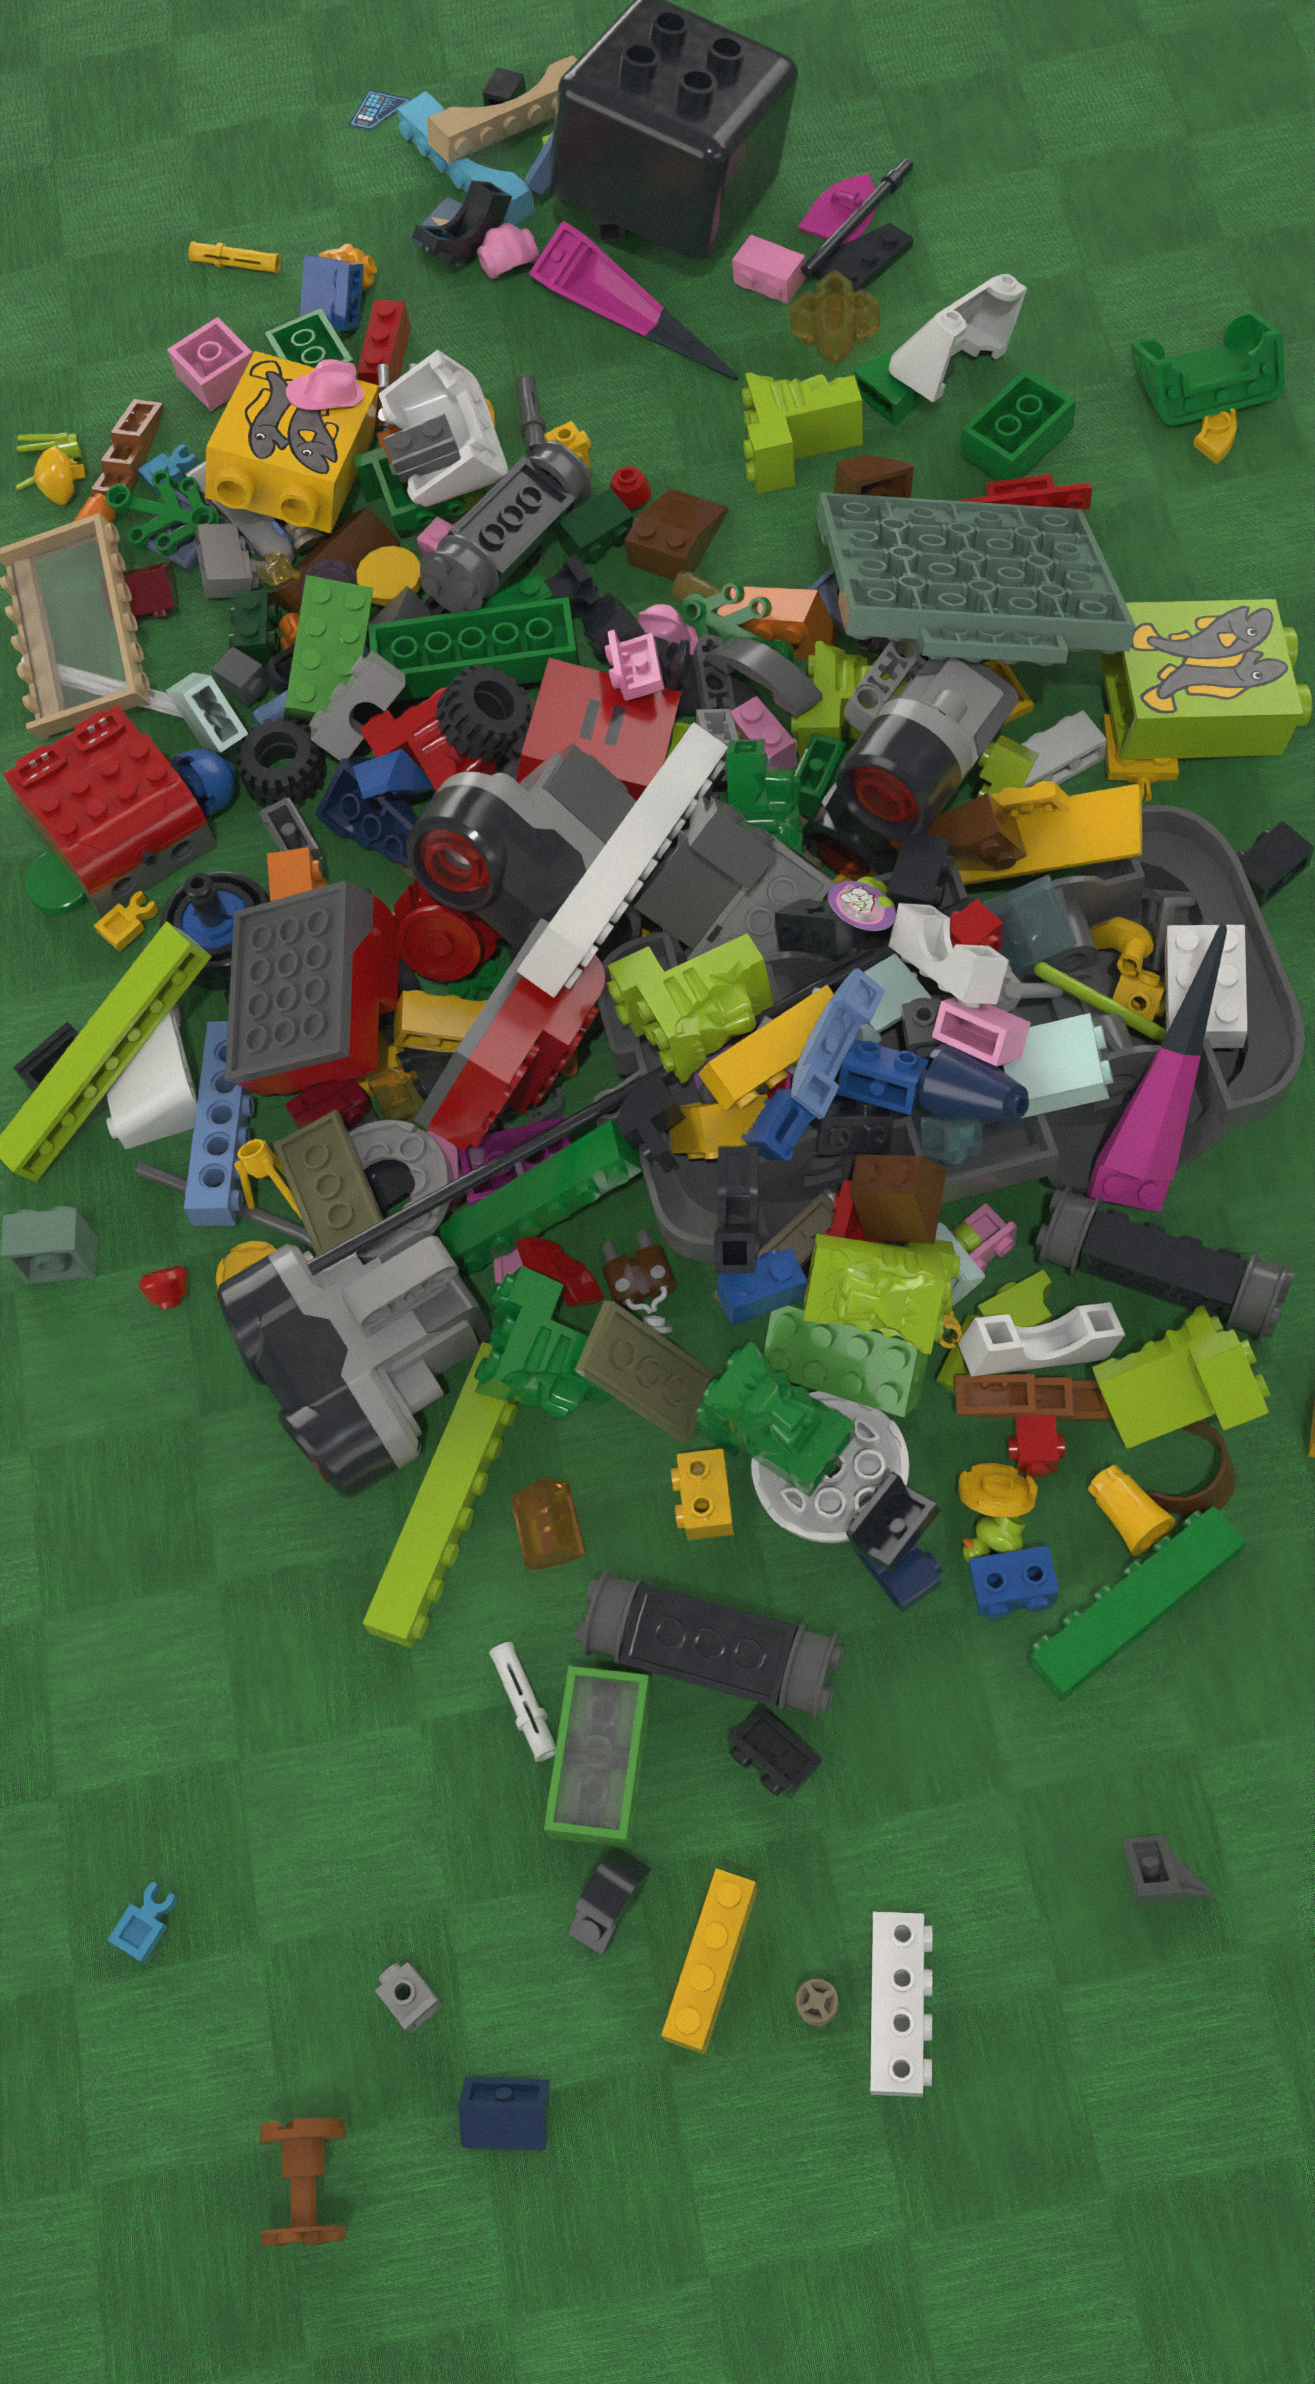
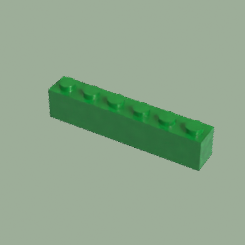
M609 1120L441 1224L439 1229L442 1244L459 1270L470 1275L478 1272L485 1265L500 1256L510 1253L512 1249L517 1247L515 1242L522 1237L538 1236L543 1230L558 1221L568 1218L571 1213L588 1203L596 1201L601 1195L618 1185L626 1183L629 1178L643 1171L638 1149L634 1151L623 1137L619 1124Z
M1214 1505L1204 1514L1200 1509L1191 1514L1183 1522L1182 1526L1185 1529L1174 1538L1170 1534L1163 1537L1152 1548V1551L1155 1553L1144 1563L1141 1559L1134 1561L1123 1571L1124 1579L1114 1587L1110 1583L1102 1587L1092 1597L1093 1605L1084 1612L1079 1608L1074 1610L1062 1621L1061 1625L1064 1628L1053 1637L1047 1633L1031 1647L1033 1654L1030 1656L1029 1666L1060 1702L1064 1701L1243 1552L1247 1541Z

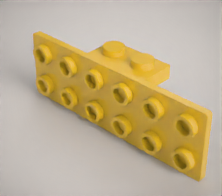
M1040 781L1032 787L1021 789L1008 787L1001 789L999 793L989 794L1016 819L1027 857L1016 861L1015 865L1003 870L958 871L963 885L1140 856L1142 855V789L1138 784L1068 796L1055 782Z

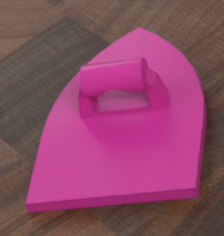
M863 174L851 177L827 189L810 208L799 224L798 230L828 240L875 190L870 176ZM876 207L840 245L863 235L873 219Z

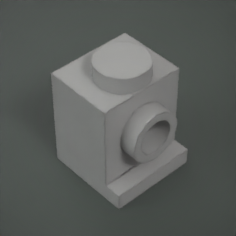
M408 1962L402 1967L399 1963L391 1965L378 1979L382 1985L375 1992L400 2022L403 2029L411 2034L444 2006L417 1970ZM404 1985H409L411 1988L409 1998L403 2001L399 2000L397 1996L398 1990Z

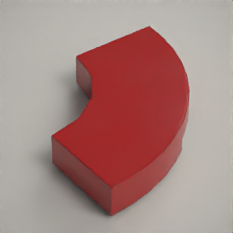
M522 1237L515 1242L524 1267L563 1284L560 1294L568 1308L593 1305L604 1299L596 1280L580 1260L575 1262L566 1253L561 1251V1246L535 1237Z

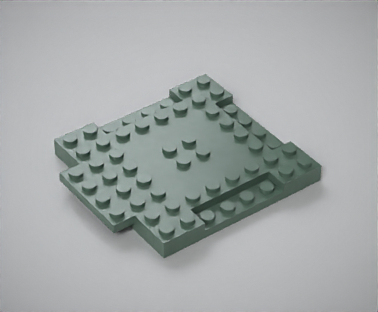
M819 492L816 520L822 543L829 547L840 589L838 606L846 635H851L853 638L860 640L870 639L871 637H886L895 642L918 639L922 655L935 660L957 657L970 662L992 659L1006 664L1027 661L1041 666H1051L1054 663L1066 664L1068 651L1080 652L1083 649H1093L1106 654H1115L1118 651L1130 652L1135 623L1082 509Z

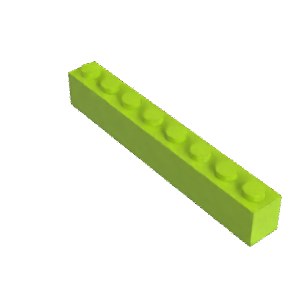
M168 922L164 923L1 1133L0 1159L13 1173L34 1182L39 1180L212 956L188 934Z
M482 1342L362 1623L370 1634L413 1649L416 1640H421L427 1631L429 1624L427 1614L432 1602L437 1603L442 1595L444 1588L442 1578L447 1566L452 1567L456 1561L459 1552L458 1539L462 1530L467 1531L471 1525L474 1516V1509H471L476 1496H481L486 1489L489 1475L486 1474L491 1460L496 1461L503 1446V1439H501L506 1426L510 1427L517 1413V1405L514 1398L507 1402L475 1392L479 1380L474 1378L475 1372L482 1358L488 1359L493 1347L485 1342Z

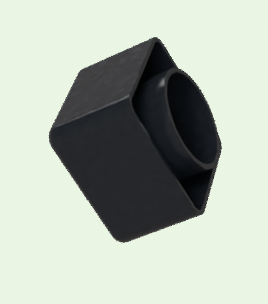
M633 0L566 71L559 81L548 188L555 196L690 259L708 258L717 250L778 175L798 79L797 65L788 55L667 0Z

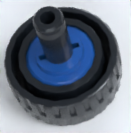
M229 871L197 872L191 874L166 902L162 910L159 930L165 922H168L188 934L212 956L191 984L208 990L222 991L230 989L234 912L270 902L264 889L247 876Z

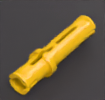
M192 241L189 245V259L191 262L215 264L216 268L232 266L273 272L275 274H278L281 269L280 253L275 254L232 248L220 242L216 245Z

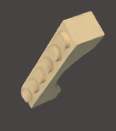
M571 55L550 64L540 82L530 91L516 99L486 107H450L427 117L428 144L448 163H451L555 117L559 81L578 59Z

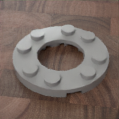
M382 1120L365 1124L349 1132L363 1170L382 1160H397L406 1164L412 1170L415 1180L414 1196L411 1202L407 1203L403 1208L453 1181L451 1166L442 1147L432 1136L414 1124L399 1120ZM450 1200L356 1252L357 1257L361 1262L369 1263L419 1232L430 1231L433 1234L443 1220Z

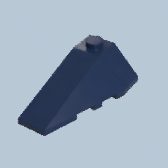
M342 758L315 815L336 835L359 842L360 846L373 848L382 852L385 857L410 867L406 844L409 832L418 820V817L404 797L362 799L353 766L371 760V758Z

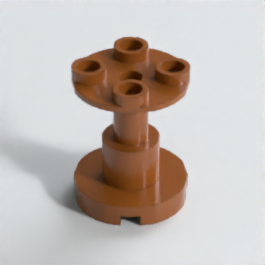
M339 2118L293 2119V2122L286 2123V2126H279V2121L266 2122L259 2125L260 2144L281 2145V2179L290 2180V2228L260 2231L259 2237H262V2247L285 2246L289 2243L303 2242V2245H315L346 2240L348 2226H317L316 2178L325 2177V2142L340 2141L347 2138L345 2119L339 2121Z

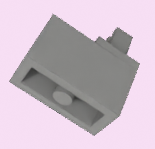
M236 523L197 525L195 546L205 599L235 597V592L251 591V589L259 588V585L274 583L275 570L273 562L255 561V559L249 558L244 536L238 535Z

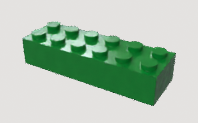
M568 597L368 624L370 650H373L405 674V686L393 702L430 697L437 690L448 687L461 670L466 667L470 668L474 664H479L481 667L485 664L492 665L494 670L500 668L505 671V675L509 678L511 676L517 680L516 684L542 681L549 658L578 665Z

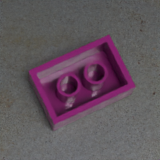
M565 1117L485 1134L477 1147L469 1144L465 1152L458 1148L463 1175L564 1120ZM569 1134L467 1190L469 1207L571 1144Z

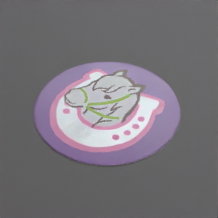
M843 881L833 885L829 890L828 901L831 908L842 920L852 926L864 930L879 931L890 927L896 918L894 906L890 908L884 907L877 900L880 896H887L868 884L857 881Z

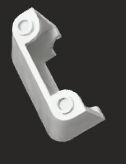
M1001 274L991 278L937 313L895 351L889 364L890 373L931 402L936 401L943 395L946 385L942 382L951 356L962 349L974 357L979 354L980 350L993 351L991 356L995 359L1005 354L1027 287L1017 282L1013 276L1008 274Z
M439 350L433 352L379 393L383 406L381 409L383 417L389 424H395L403 430L445 414L459 448L461 459L457 462L422 476L415 474L408 479L407 492L414 503L428 507L495 484L509 472L477 379L468 369Z
M177 1003L171 1008L106 1092L111 1117L106 1119L111 1137L113 1139L119 1138L125 1149L194 1128L197 1089L190 1075L179 1031L181 1016Z

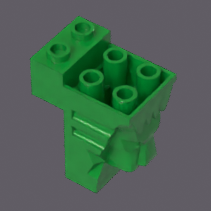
M765 739L730 740L726 753L728 804L741 812L745 817L744 819L755 827L759 826L772 834L786 831L789 846L804 856L803 823H798L800 814L798 800L801 790V778L795 776L790 769L768 766Z
M524 1266L519 1267L511 1275L507 1273L501 1284L498 1282L495 1284L488 1299V1303L493 1305L488 1317L500 1323L494 1326L489 1337L488 1344L493 1347L488 1359L483 1357L475 1372L474 1378L479 1380L475 1389L476 1393L507 1402L514 1398L524 1405L540 1407L558 1421L576 1411L582 1402L587 1401L593 1405L600 1406L613 1398L612 1395L575 1371L588 1336L551 1320L563 1284Z
M749 1341L743 1350L737 1349L731 1355L726 1364L727 1370L719 1381L714 1379L704 1391L702 1396L704 1400L695 1414L698 1432L734 1457L740 1451L744 1452L810 1497L855 1437V1423L837 1410H830L822 1402L810 1397L808 1390L803 1386L795 1387L791 1385L788 1374L784 1371H774L771 1368L770 1360L760 1351L756 1344Z

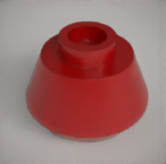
M628 466L618 469L608 486L629 510L639 508L651 496L650 482L635 467Z
M180 1265L159 1269L142 1276L138 1287L152 1305L159 1304L161 1310L172 1308L182 1304L181 1297L187 1295L188 1271Z

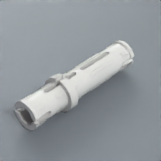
M506 1642L494 1647L489 1654L493 1658L505 1691L518 1717L515 1721L517 1728L520 1731H524L533 1751L535 1761L541 1762L555 1756L556 1745L545 1721L548 1715L545 1709L540 1708L528 1678L515 1653L513 1643ZM510 1670L513 1671L517 1683L520 1687V1690L523 1694L521 1696L519 1695L516 1686L513 1682V1679L510 1675ZM526 1707L529 1708L539 1733L535 1732L526 1712Z

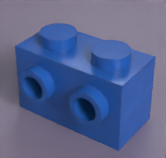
M856 1039L842 1061L837 1094L911 1115L919 1101L918 1083L922 1068L928 1070L930 1059L916 1056L912 1052L897 1051L883 1047L873 1041Z
M792 1248L782 1252L779 1249H775L759 1257L755 1273L719 1274L717 1294L729 1322L733 1326L804 1300L807 1280Z
M1048 1545L969 1559L968 1572L978 1616L987 1614L989 1619H998L1011 1615V1610L1027 1608L1029 1612H1038L1049 1609L1052 1606L1051 1603L1057 1602L1059 1590Z

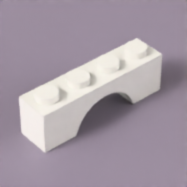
M899 903L889 947L901 955V960L920 969L919 973L933 979L938 983L939 989L953 994L958 998L957 1002L963 1006L979 1008L981 1004H997L1009 960L989 946L956 944L953 948L950 939L949 917L932 905Z
M1111 1302L1077 1306L1057 1320L1034 1327L1015 1326L1010 1314L975 1318L958 1345L972 1377L1106 1360L1125 1336V1333Z

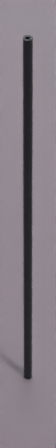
M964 897L940 912L949 917L957 910L961 912L971 904V901ZM890 939L774 1003V1006L755 1016L756 1026L753 1031L732 1036L719 1050L706 1055V1057L756 1031L764 1016L774 1020L812 995L815 987L821 989L828 985L831 989L844 982L854 969L859 968L861 971H864L896 953V951L889 947ZM663 1065L657 1067L307 1261L306 1264L313 1276L619 1107L630 1092L658 1074L664 1082L675 1076L674 1071L667 1073Z

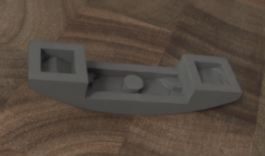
M743 637L730 638L705 655L707 662L725 673L730 674L734 670H738L771 690L774 703L797 717L823 700L820 690L796 665L782 654L758 641Z

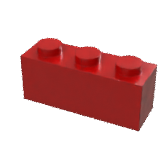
M374 300L357 369L360 381L378 385L377 365L379 364L388 365L389 385L399 379L411 330L405 301Z

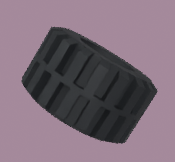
M474 664L470 668H464L437 701L436 708L438 710L435 716L436 720L441 722L438 725L440 732L446 734L445 740L449 745L453 743L457 747V752L460 754L467 753L470 759L476 760L480 757L482 762H489L491 758L494 760L500 759L512 748L530 725L528 722L532 718V712L528 709L531 707L529 699L524 697L526 692L523 687L517 686V680L511 676L509 678L505 675V671L500 668L494 670L492 665L485 664L481 667L479 664Z
M278 717L277 721H271V718L263 720L264 724L260 726L256 723L251 727L252 731L242 738L243 743L237 744V755H235L237 770L252 800L256 799L258 805L265 807L267 804L271 806L285 798H290L294 805L297 804L298 807L305 805L304 800L307 798L312 800L316 796L315 790L322 789L324 785L322 779L326 778L327 774L326 763L320 746L310 740L311 730L309 726L305 723L300 725L299 720L294 718L286 721L285 717ZM293 759L292 762L282 768L269 769L272 764L279 760Z

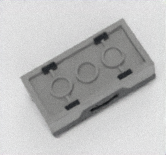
M770 832L769 834L775 839L773 844L775 845L777 856L750 890L744 886L740 888L694 949L687 945L684 946L682 950L686 959L691 960L748 933L762 956L783 952L784 949L779 948L775 912L801 899L821 901L834 885V882L828 874Z

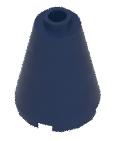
M942 1043L929 1055L930 1058H933L929 1069L922 1068L918 1083L919 1101L924 1109L936 1117L1015 1123L1026 1114L1029 1108L1028 1091L1023 1085L998 1067L946 1043Z

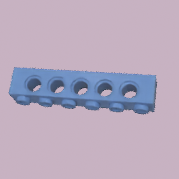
M228 1021L207 1023L184 1202V1211L192 1226H236L237 1212H241L243 1209V1193L240 1189L241 1180L238 1171L234 1167V1163L240 1160L237 1156L239 1149L245 1143L251 1141L250 1129L247 1125L248 1117H252L254 1114V1099L250 1090L225 1080ZM218 1183H222L221 1185H219V1186H217V1187H213L214 1185H216V1184H218Z

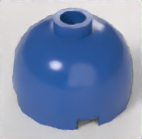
M208 748L192 749L174 756L171 766L177 765L178 775L191 791L205 818L223 810L231 801L235 790L234 778L236 777V772L232 763Z

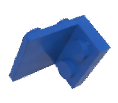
M305 255L300 317L321 308L334 329L344 331L358 329L364 264Z

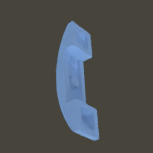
M859 968L854 969L826 1005L806 1041L795 1070L791 1097L819 1119L825 1117L839 1088L834 1079L861 1024L871 1022L886 991Z

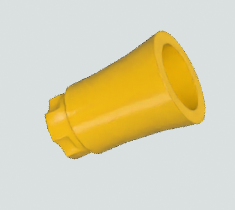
M1110 1466L1101 1471L1091 1481L1088 1491L1096 1498V1504L1120 1533L1133 1556L1140 1555L1151 1549L1174 1527L1176 1519L1153 1501L1130 1475H1125L1119 1466Z

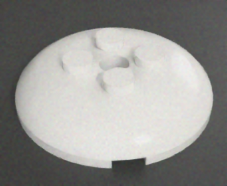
M825 1392L809 1393L810 1397L822 1402L830 1410H837L855 1423V1437L835 1463L841 1470L831 1478L826 1475L813 1494L808 1497L752 1458L751 1468L754 1488L766 1512L776 1523L790 1533L820 1543L850 1541L846 1531L849 1528L851 1519L855 1514L863 1510L873 1497L876 1487L881 1482H884L892 1472L900 1475L907 1487L909 1477L908 1451L898 1426L881 1410Z

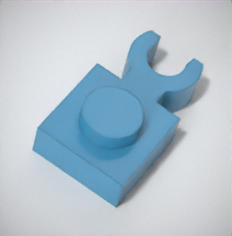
M182 444L174 449L173 455L169 458L162 453L139 468L138 472L143 481L159 496L161 495L151 481L156 471L166 470L173 478L174 485L184 479L181 472L192 470L198 465V461L194 454L188 456V449L185 444ZM166 478L162 479L159 484L164 483Z
M155 1882L150 1883L145 1889L143 1895L144 1905L142 1908L139 1909L135 1905L130 1904L107 1939L144 1964L168 1928L159 1919L163 1914L171 1912L178 1902V1897L169 1893L163 1903L157 1904L155 1897L160 1891L161 1886Z

